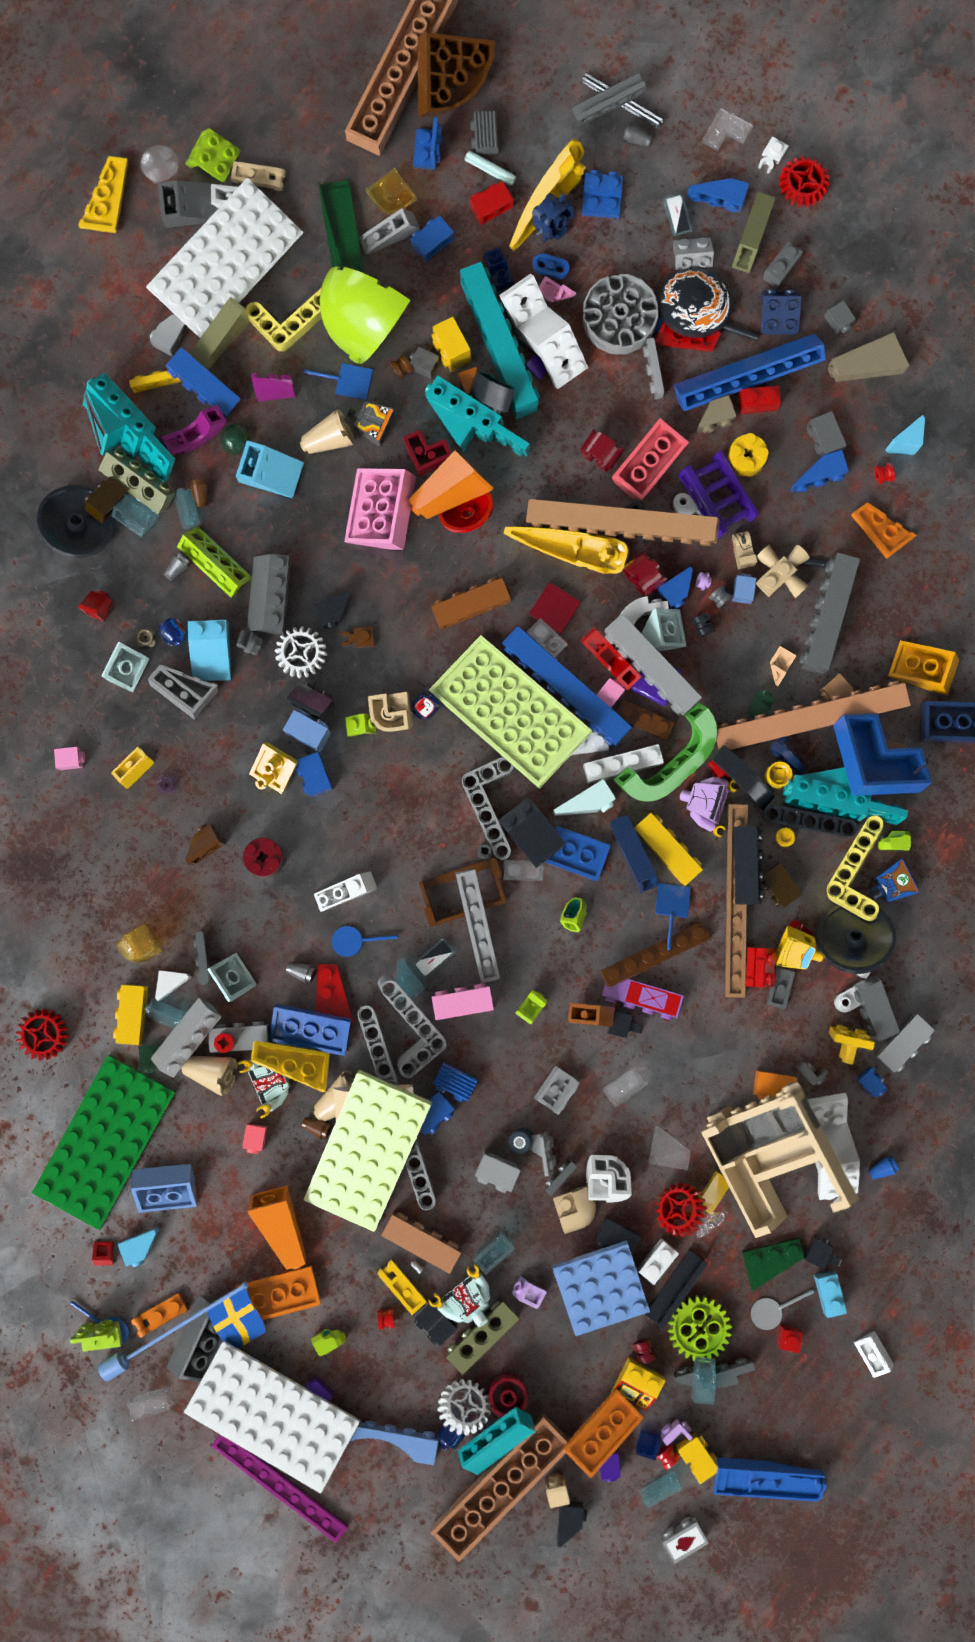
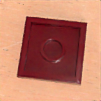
M549 582L529 615L561 635L581 602Z

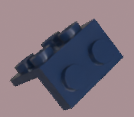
M766 289V292H761L760 300L763 303L762 334H797L799 332L801 308L800 293L796 292V289H785V292H777V289Z

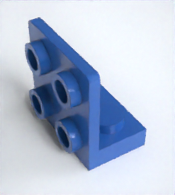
M434 117L433 130L417 129L413 168L436 170V163H440L439 150L442 144V125L438 124V117Z

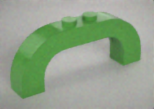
M697 702L684 714L692 726L691 740L657 774L648 779H640L637 773L627 766L613 779L616 784L631 797L640 801L661 799L680 786L686 778L706 761L716 742V721L706 706Z

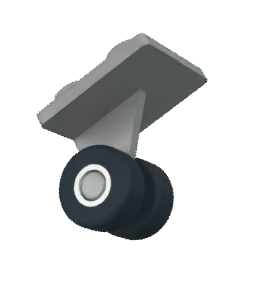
M522 1127L510 1135L508 1145L514 1153L524 1154L531 1150L542 1157L545 1176H549L555 1170L554 1167H557L556 1156L552 1154L554 1140L553 1136H550L549 1131L534 1135L530 1129Z

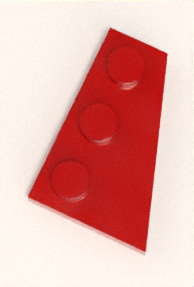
M318 964L316 1012L352 1019L351 1023H354L338 965Z

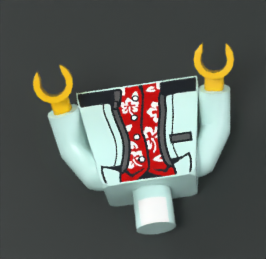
M251 1060L238 1062V1064L245 1065V1069L239 1072H248L262 1103L256 1111L263 1109L265 1114L261 1118H264L271 1111L282 1105L288 1096V1088L291 1087L288 1080L290 1078L253 1063Z
M474 1263L476 1271L472 1272L467 1267L469 1277L442 1298L443 1302H441L439 1295L434 1293V1296L438 1298L437 1302L432 1303L429 1299L428 1301L432 1307H437L448 1319L458 1323L463 1321L470 1323L474 1320L477 1326L481 1327L488 1321L483 1312L489 1307L490 1294L487 1281L479 1273L478 1264Z

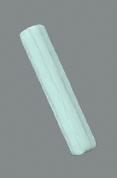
M472 151L467 152L465 161L508 185L514 184L516 180L515 175Z

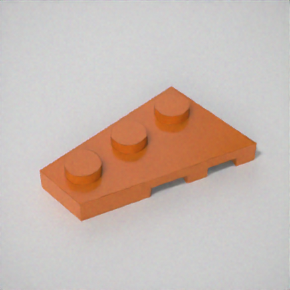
M868 502L851 515L886 559L917 536L913 532H908L902 528V525L898 522L895 523L887 518L886 514Z

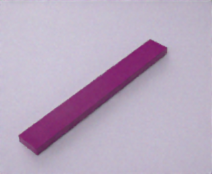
M221 1434L211 1445L213 1449L333 1542L337 1543L348 1528V1524L262 1458Z

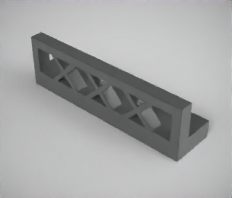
M637 73L572 107V112L579 127L647 92L646 84L642 81L640 74Z

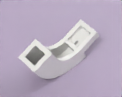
M642 597L626 606L621 614L634 625L639 618L650 615L653 609H669L668 601L656 599L648 603V597Z

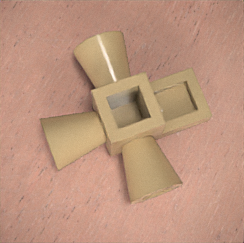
M770 545L766 546L756 556V559L771 568L756 582V585L768 597L784 583L794 598H797L809 586L794 575L797 571L796 567L809 559L807 552L799 545L794 547L787 559L783 556L779 560Z

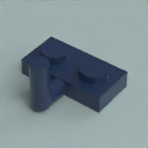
M781 737L777 742L774 741L770 746L771 753L788 764L792 770L802 774L806 769L801 764L802 759L796 754H792V748L785 744L789 737Z

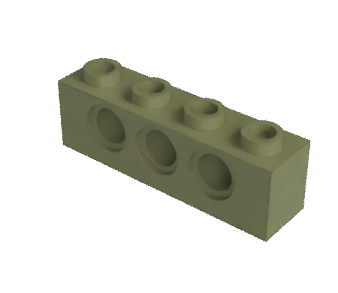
M117 447L106 452L98 469L108 478L111 476L119 482L131 495L157 514L168 510L176 494V491L168 483L161 481L153 472L145 469L138 461L133 460Z
M504 1299L501 1301L496 1300L489 1307L490 1311L485 1315L488 1321L483 1326L478 1327L476 1324L472 1329L467 1328L461 1334L462 1339L458 1343L454 1341L447 1348L446 1358L462 1375L519 1320L517 1312ZM493 1317H499L501 1323L493 1325L490 1320ZM478 1331H485L487 1336L484 1339H479L476 1333ZM468 1344L472 1346L473 1350L470 1353H465L462 1347Z

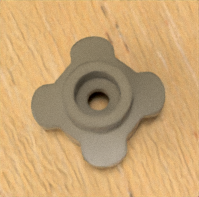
M139 629L136 632L138 647L155 646V631L153 629Z

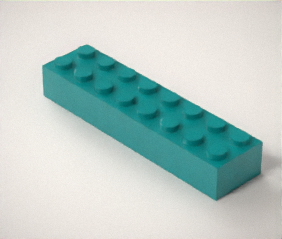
M482 262L460 270L461 286L500 381L514 386L515 392L510 406L517 420L537 412L540 396L537 388L532 387L531 381L533 379L530 371L525 370L524 364L526 362L523 354L518 353L517 339L515 336H511L510 322L508 318H504V308L501 301H497V291L494 284H490L489 271L487 267H483Z

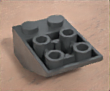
M179 180L158 182L161 217L166 228L204 224L219 209L211 204V184Z

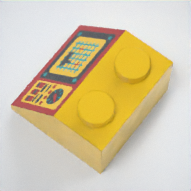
M628 1357L611 1393L616 1388L632 1405L647 1411L657 1399L665 1383V1378L662 1374L643 1364H638L637 1361Z

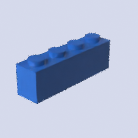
M182 347L165 366L168 369L166 372L174 379L179 378L183 382L181 385L189 392L193 390L198 395L197 399L203 404L208 403L211 407L218 405L224 417L228 415L240 400L235 393Z

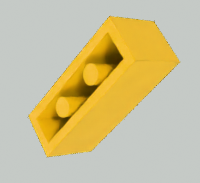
M121 985V988L118 989L117 1000L120 1001L119 1008H116L115 1019H118V1022L113 1032V1038L116 1039V1043L143 1044L148 986Z

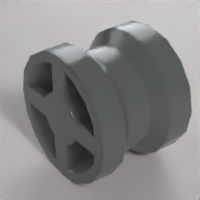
M721 585L708 598L711 601H715L716 606L721 608L733 595L727 593L725 587Z

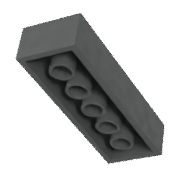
M837 553L834 557L830 558V561H827L824 572H827V575L820 584L819 590L822 593L815 602L814 608L817 611L812 615L809 623L812 629L809 634L807 633L804 645L807 646L799 659V663H802L800 669L821 675L829 670L860 561L859 558Z

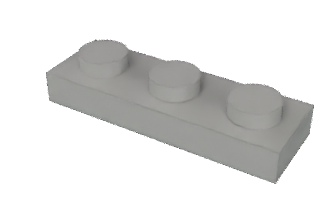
M654 338L646 339L645 346H643V354L648 359L646 370L647 375H651L652 380L649 383L651 394L654 393L655 399L663 398L664 388Z

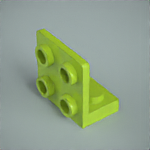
M208 128L201 132L186 165L190 168L199 166L219 181L225 182L240 149Z
M105 1320L100 1324L94 1325L92 1322L84 1323L72 1336L70 1343H81L83 1352L121 1347L123 1343L119 1321Z

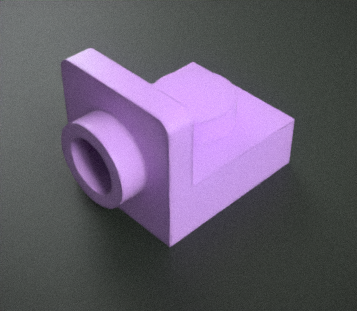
M520 1277L519 1281L514 1285L512 1292L519 1301L536 1309L539 1308L547 1293L546 1290L530 1283L524 1277Z

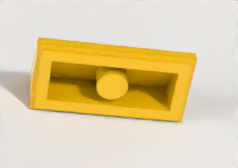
M138 746L111 774L121 785L128 789L154 762Z
M717 1171L702 1191L703 1194L701 1198L706 1200L703 1206H707L708 1209L705 1211L709 1214L713 1213L729 1188L724 1176Z

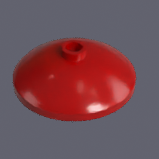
M490 492L442 512L438 516L441 524L447 530L455 533L470 532L481 527L490 518L494 509V501Z

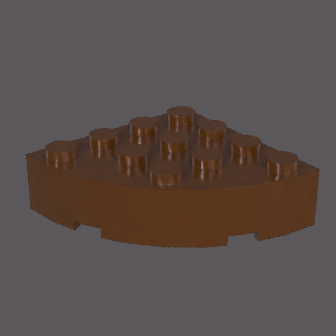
M429 32L417 38L418 117H433L445 114L471 99L487 78L486 75L494 57L495 41Z

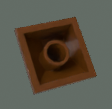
M204 824L196 830L197 833L193 835L185 859L187 864L194 866L225 845L213 825L209 824L207 826Z

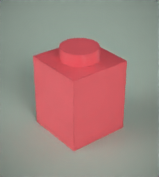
M248 1123L245 1129L242 1148L247 1149L248 1153L253 1154L263 1151L268 1126Z

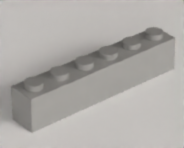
M623 614L605 629L604 633L606 635L604 637L610 644L614 643L619 648L618 652L622 657L630 659L632 662L631 666L638 673L641 671L646 676L644 678L650 686L654 685L659 690L657 692L663 700L667 699L672 704L671 708L674 712L684 715L702 698Z

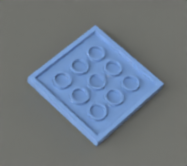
M627 1241L552 1265L575 1336L650 1312Z

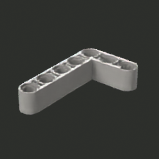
M504 757L472 770L462 777L463 788L493 854L498 860L502 861L509 858L511 849L483 786L512 773L514 769L512 764L508 771H503L500 768V764L507 761ZM484 770H492L493 776L490 779L484 778L482 775ZM468 777H473L476 780V784L469 787L465 784V780ZM481 794L484 797V801L481 804L474 803L473 797L475 795ZM486 811L492 815L491 820L487 822L481 819V814ZM497 829L500 832V836L497 839L490 838V830ZM500 846L507 848L508 853L506 856L501 857L497 854V849Z
M383 975L378 980V987L382 994L421 1038L402 1054L396 1062L400 1074L405 1078H411L446 1048V1040L397 981L390 975ZM392 983L391 988L384 989L385 984ZM399 997H405L403 1002L396 1003ZM411 1011H417L415 1016L408 1017ZM427 1024L428 1028L421 1031L420 1028ZM434 1039H440L439 1043L432 1044ZM425 1051L422 1057H417L419 1052ZM405 1064H411L408 1069H402Z

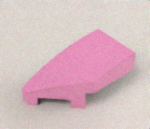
M546 276L539 285L544 300L549 303L562 301L576 295L574 291L565 285L560 286Z

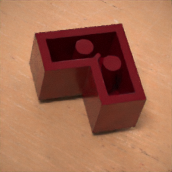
M421 430L403 437L404 445L419 477L437 470L452 454L445 439L427 446Z

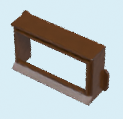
M495 858L419 882L426 904L424 913L430 927L465 916L464 909L436 918L426 890L457 879L455 872L474 868L475 872L490 868L499 897L483 902L484 910L506 902L499 881L501 871Z

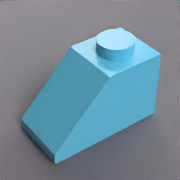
M158 1227L118 1244L126 1267L129 1265L136 1267L144 1263L143 1260L148 1257L159 1233Z

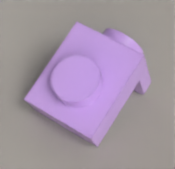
M678 1419L672 1424H666L660 1434L661 1439L667 1446L681 1432L689 1440L693 1438L690 1433L692 1430L685 1421L681 1423Z

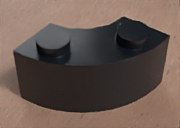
M476 370L469 392L473 396L472 398L478 402L491 406L492 411L508 413L515 389L514 386L500 381L493 375Z

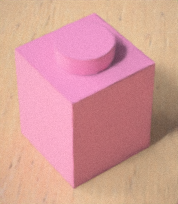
M609 678L597 696L612 708L625 689L622 688L623 685L617 679L612 680Z
M80 748L54 749L56 769L83 768L85 754Z

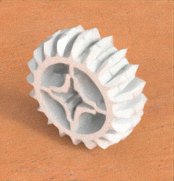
M301 626L300 632H298L296 627H293L294 633L291 634L287 630L288 637L280 636L283 643L277 641L276 644L281 648L275 649V652L280 654L275 658L277 661H281L278 664L280 668L285 666L283 670L285 673L290 671V676L293 677L297 672V677L301 678L304 672L307 678L309 677L308 671H311L314 675L316 674L315 667L319 670L321 669L318 663H325L321 656H326L327 653L321 650L325 649L326 645L320 644L323 642V638H317V632L311 635V628H308L305 633L303 626ZM306 638L312 642L299 644L296 639ZM292 643L293 651L286 658L287 647ZM296 645L302 650L305 649L303 653L306 659L298 655ZM316 647V655L313 661L310 662L308 655ZM301 660L306 666L297 667L291 665L290 662Z
M461 1379L459 1384L454 1381L452 1386H446V1391L441 1393L443 1398L438 1400V1403L443 1405L438 1408L439 1412H443L440 1419L445 1418L447 1420L444 1426L450 1424L451 1432L457 1428V1435H460L462 1431L465 1435H468L470 1431L474 1434L477 1432V1428L480 1430L483 1428L482 1423H487L488 1421L486 1416H489L491 1412L486 1408L490 1407V1403L485 1401L489 1396L482 1395L485 1391L484 1388L481 1390L477 1389L479 1383L472 1386L471 1380H468L466 1384L464 1379ZM464 1392L461 1400H451L453 1394ZM471 1396L476 1400L477 1405L472 1402ZM463 1403L465 1404V1408H467L465 1412L464 1407L461 1406ZM451 1410H454L457 1413V1418L453 1415ZM468 1414H478L475 1421L465 1423Z

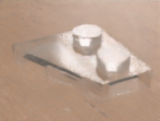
M655 1125L649 1163L688 1170L691 1150Z

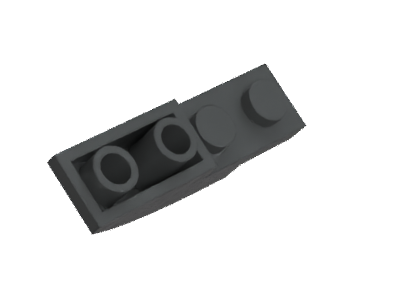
M742 1357L735 1360L736 1363L729 1365L728 1363L719 1364L716 1369L713 1368L711 1362L703 1361L697 1363L696 1367L689 1369L688 1367L679 1368L673 1374L676 1382L699 1388H720L739 1384L737 1376L754 1371L755 1368L750 1358Z

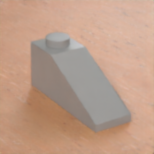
M401 208L358 238L364 253L368 255L406 239L419 230L420 227L414 213Z
M172 314L162 321L156 329H153L150 335V342L153 347L173 357L189 327L175 314Z

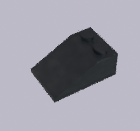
M529 797L498 820L505 832L535 868L539 867L567 845Z

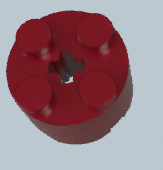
M593 429L581 446L580 453L585 460L590 463L592 460L598 464L597 467L607 473L608 470H612L624 449L621 446L617 449L615 441L599 431L596 434V431Z
M644 551L622 569L629 582H633L636 586L635 589L643 597L650 595L667 581L666 577L658 571L660 567L654 559L650 561V558Z
M257 838L251 841L245 847L243 854L245 867L249 872L259 877H271L277 874L282 868L285 859L282 848L268 838ZM263 853L268 855V858L265 859L266 862L260 860Z
M503 1372L492 1381L489 1387V1403L496 1415L503 1417L515 1407L525 1411L528 1404V1388L525 1381L517 1374ZM505 1393H512V1397L505 1398Z

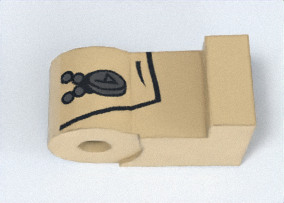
M744 531L732 534L733 549L738 569L755 566L757 559L753 551L749 532Z

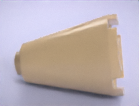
M340 409L332 412L301 437L300 445L304 452L307 451L309 454L354 445L355 439L349 423L346 424L343 420L346 417Z
M190 1056L181 1070L187 1077L216 1094L224 1096L223 1093L228 1094L235 1081L236 1076L233 1075V1069L237 1070V1061L231 1057Z
M349 1071L342 1072L315 1104L314 1114L319 1120L328 1121L336 1117L334 1087H351L354 1082L352 1078L354 1074Z

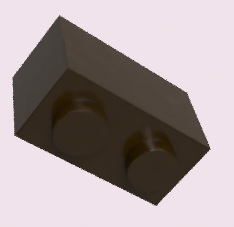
M110 476L106 481L102 480L94 493H89L85 498V510L103 524L127 500L128 490Z
M781 863L764 873V881H761L762 888L770 892L772 895L770 899L776 907L785 908L803 895Z

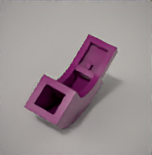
M218 405L201 410L197 419L189 426L162 436L159 441L172 455L180 452L185 454L205 444L218 434L224 427L226 419Z

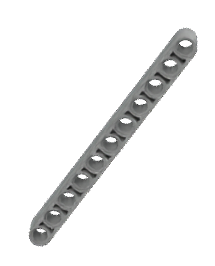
M365 1005L358 1010V1019L377 1078L388 1083L400 1085L376 1010L370 1005ZM366 1008L372 1012L370 1019H364L362 1016V1011ZM370 1027H375L378 1030L377 1037L372 1038L368 1035ZM375 1046L383 1047L384 1054L382 1056L375 1055ZM382 1064L390 1067L389 1074L384 1075L380 1072ZM416 1137L414 1147L411 1148L405 1164L420 1208L430 1210L435 1205L436 1195ZM418 1158L420 1166L412 1167L410 1159ZM417 1177H424L427 1183L424 1186L417 1185ZM429 1195L433 1202L426 1205L422 1202V1197Z

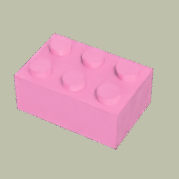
M485 983L474 985V989L467 990L466 987L455 988L453 993H448L447 990L435 992L436 996H432L435 1020L494 1010L490 986L486 987Z

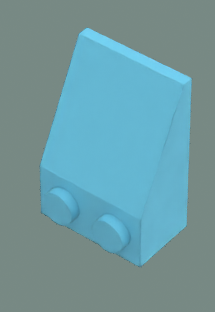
M227 620L188 621L192 677L200 678L202 681L231 680L230 624Z

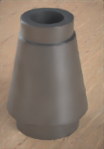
M628 124L623 139L627 140L626 143L648 147L652 138L651 135L634 124Z
M178 552L177 555L172 557L163 574L173 581L174 578L189 567L190 561Z
M289 962L286 973L304 983H312L316 975V968H313V965Z

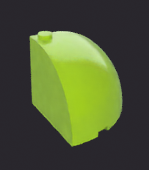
M332 267L324 279L320 293L322 320L332 340L344 352L350 355L349 358L352 361L362 364L380 346L410 300L390 286L388 288L380 286L379 280L367 274L346 267L343 270L339 267Z

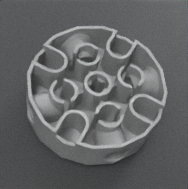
M629 274L607 276L600 279L589 289L583 305V327L588 339L598 349L610 354H628L639 350L645 345L646 339L651 338L658 320V304L653 290L642 279Z

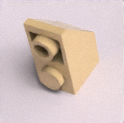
M554 1473L545 1478L550 1508L570 1504L564 1474Z

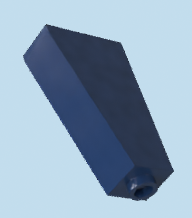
M628 815L615 817L610 822L611 830L639 893L641 894L657 887L656 873Z

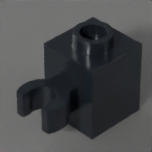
M617 1008V1011H614L613 1027H608L607 1033L627 1038L628 1031L642 1034L643 1026L631 1023L632 1015L628 1014L629 1010Z
M818 1236V1238L811 1237L804 1253V1259L807 1262L823 1269L827 1262L838 1267L842 1262V1259L831 1254L833 1247L828 1244L830 1240L822 1236Z

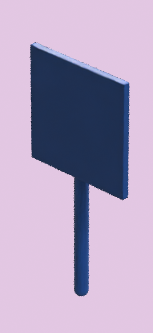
M342 363L339 376L307 369L304 370V373L336 379L338 383L335 394L367 400L373 369Z
M658 883L655 914L670 916L667 949L670 950L674 916L688 918L691 887Z

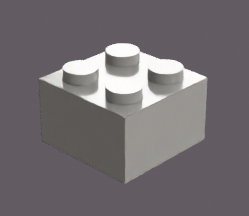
M484 1150L475 1171V1176L478 1178L477 1181L488 1185V1183L494 1184L496 1186L495 1189L506 1193L507 1191H512L521 1169L520 1165Z

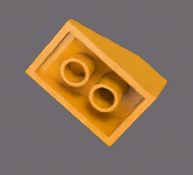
M900 640L888 676L927 691L948 695L959 658L956 652Z

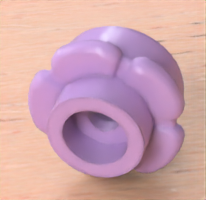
M700 572L696 579V587L701 588V590L709 588L712 578L709 577L708 572Z

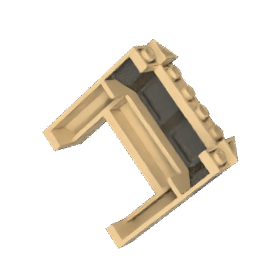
M791 1081L782 1088L783 1090L777 1092L776 1096L768 1095L762 1098L759 1103L752 1101L745 1105L746 1108L741 1109V1107L732 1109L730 1105L707 1117L709 1123L706 1124L707 1128L701 1132L755 1238L771 1233L788 1218L769 1178L820 1161L839 1196L831 1204L834 1212L851 1207L859 1199L798 1082Z

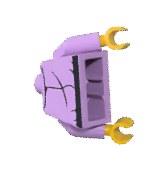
M711 777L702 780L700 783H695L692 791L683 789L680 794V800L688 802L687 809L691 812L690 815L700 827L710 832L713 831V834L717 837H722L718 835L717 830L718 828L725 830V827L715 826V824H719L728 792L737 791V789L731 787V784L737 783L734 780L728 782L726 779Z

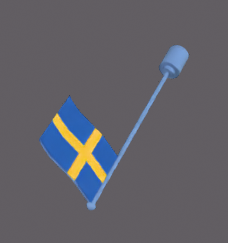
M242 1282V1285L128 1356L118 1352L98 1365L100 1376L105 1381L112 1380L129 1369L130 1358L205 1312H208L211 1323L222 1341H226L238 1349L266 1332L262 1317L250 1300L247 1291L248 1283Z

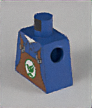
M903 859L894 862L875 876L874 881L877 886L868 890L873 900L883 896L886 902L919 893Z

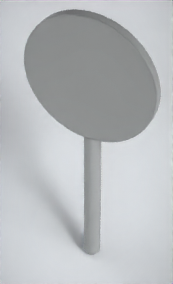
M810 1290L781 1305L770 1298L759 1299L751 1308V1319L760 1329H773L778 1326L782 1319L781 1309L813 1294L814 1291Z

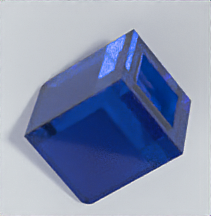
M640 1429L635 1446L636 1454L656 1461L661 1444L660 1436Z

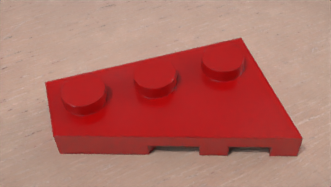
M663 323L655 339V345L712 352L721 333L717 332L703 338H691L674 332Z

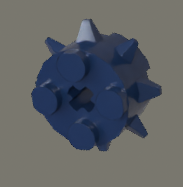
M548 193L541 204L533 208V226L538 230L536 236L543 234V242H546L548 239L553 240V238L559 240L570 229L568 224L571 217L574 219L575 210L570 205L572 200L566 203L565 193L560 197Z

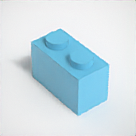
M833 1270L815 1274L814 1278L824 1315L827 1318L847 1314L837 1274Z

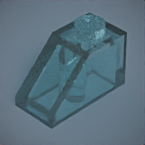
M399 959L397 961L396 981L413 1000L426 987L405 962ZM399 997L398 999L403 1002L405 997Z
M695 1357L692 1400L694 1403L714 1405L716 1387L715 1359Z

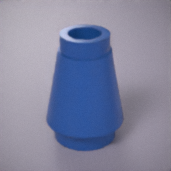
M886 1156L868 1170L873 1180L894 1175L896 1174L895 1172L899 1171V1168L893 1156Z

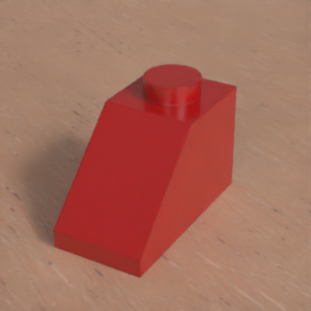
M90 591L78 608L86 615L105 622L113 600L104 591Z

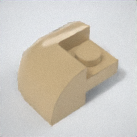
M408 692L368 696L371 721L378 729L384 732L412 729L413 712H411Z
M588 1184L553 1197L564 1234L588 1226L595 1218L596 1203L595 1200H588Z

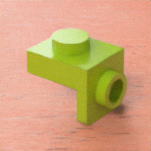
M364 713L345 717L347 736L377 733L376 725L371 721L370 714Z
M532 990L518 1008L516 1014L531 1025L548 1001L541 993Z

